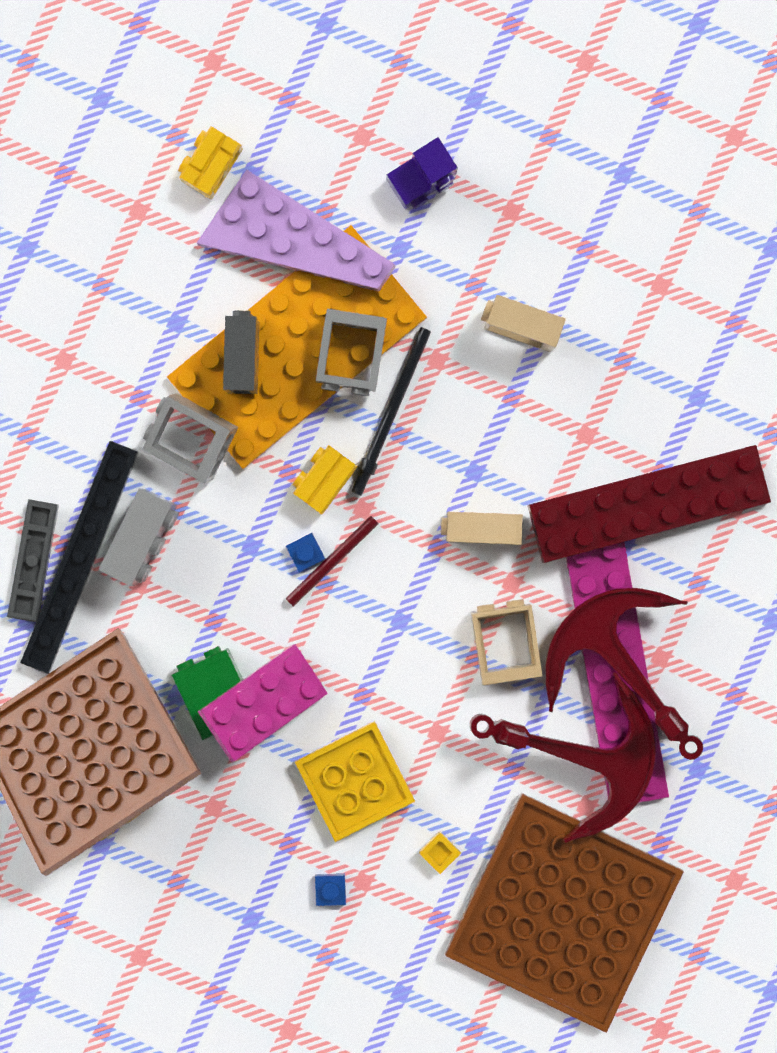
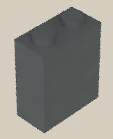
M234 310L232 311V316L225 315L223 390L228 394H258L260 322L256 316L251 314V311Z

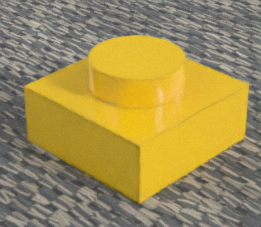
M439 831L419 851V854L441 874L461 854V851Z

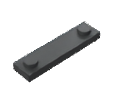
M28 499L7 614L9 618L37 622L59 504Z

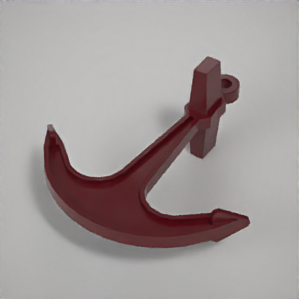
M621 588L595 595L577 606L557 629L548 650L546 690L549 712L553 713L555 702L562 687L565 666L569 657L578 650H594L615 669L655 712V723L665 733L670 741L680 742L679 752L681 755L689 760L698 758L703 752V742L698 736L688 735L689 724L681 717L675 707L664 705L617 634L619 618L628 609L634 607L660 608L679 604L687 605L688 601L642 588ZM688 742H694L697 745V750L690 753L686 750L685 745Z
M616 672L612 675L615 680L619 701L628 720V733L622 743L613 748H599L531 734L522 724L512 723L504 719L495 720L494 722L491 717L483 713L474 715L469 722L470 731L479 739H485L492 735L497 744L506 745L518 750L530 746L599 772L606 778L610 791L608 800L603 807L582 820L563 838L565 843L594 835L621 821L643 797L652 777L656 750L651 721L634 692L620 679ZM480 721H486L487 723L484 731L477 730V724Z

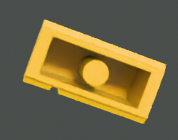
M210 126L207 132L204 130L200 132L194 143L197 149L192 157L186 156L178 171L181 172L179 178L184 184L212 200L243 148L240 143Z
M330 445L326 449L320 447L310 460L314 464L308 473L302 471L292 484L296 488L293 494L322 515L358 467Z

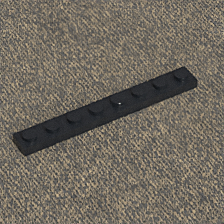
M111 440L109 441L21 659V664L46 674L51 672L139 454L138 451Z

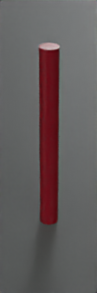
M372 516L368 517L285 599L294 607L379 523Z

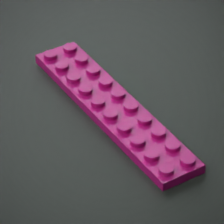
M625 542L566 557L574 608L600 593L614 589L633 588ZM634 607L626 610L620 616L617 623V634L628 653L649 681L637 610ZM582 649L599 748H613L620 745L628 733V720L619 701L615 680L612 675L616 671L599 653L594 650ZM618 674L620 679L634 692L646 710L655 737V765L649 785L639 802L668 798L669 793L657 724L655 723V713ZM604 777L607 796H609V784Z

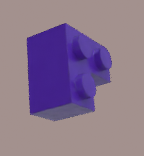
M437 137L413 152L412 159L386 174V180L405 210L410 206L413 209H417L429 200L427 198L429 194L436 190L440 194L454 185L453 181L456 178L458 167L440 138Z

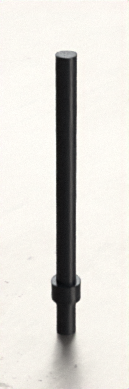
M420 327L366 457L362 458L357 469L360 471L351 492L362 496L370 476L375 474L378 467L376 461L431 334V331L426 328Z

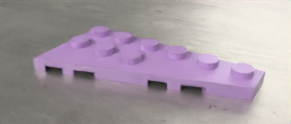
M249 170L244 172L197 241V245L200 247L213 248L224 253L252 258L255 261L295 271L300 270L312 273L314 276L327 277L378 292L396 268L394 263Z

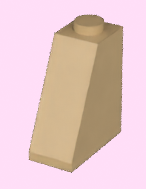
M447 511V517H441V535H446L447 542L522 545L523 514Z

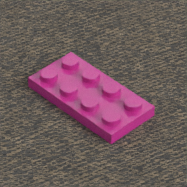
M293 644L203 707L198 713L229 760L234 762L328 693L297 645Z

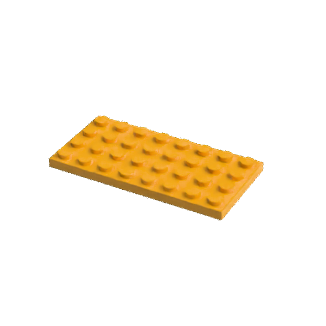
M352 225L344 230L345 233L369 247ZM300 270L294 271L247 311H251V314L256 316L260 322L258 394H228L223 390L225 329L170 373L167 378L183 397L238 426L227 451L241 468L245 469L337 393L336 391L321 389L322 384L316 383L327 309L387 318L382 355L427 319V316L392 274L378 292L346 284L343 281L314 276L312 273ZM332 325L325 375L354 379L370 366L373 361L377 331Z

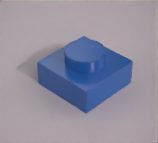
M313 533L286 545L298 572L326 559Z
M345 873L315 874L316 906L346 905Z

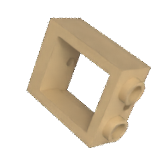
M496 295L493 301L488 300L481 320L486 322L484 329L551 353L558 344L566 318Z
M524 599L507 601V607L495 609L494 604L476 606L477 612H471L482 685L543 676L532 605L524 604ZM523 613L531 663L488 670L480 620Z

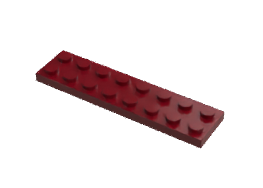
M752 445L527 505L541 561L542 563H547L771 503L757 446Z

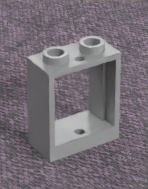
M333 309L326 310L316 375V383L322 384L321 389L339 392L340 387L352 388L351 394L369 396L370 391L376 392L387 318ZM332 325L377 331L370 381L325 375Z
M177 393L166 398L163 397L156 408L158 416L155 423L149 425L143 436L146 442L142 450L204 484L213 480L236 434L238 426ZM174 409L216 431L200 466L158 444Z

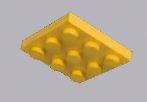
M375 720L295 760V764L335 842L415 802Z

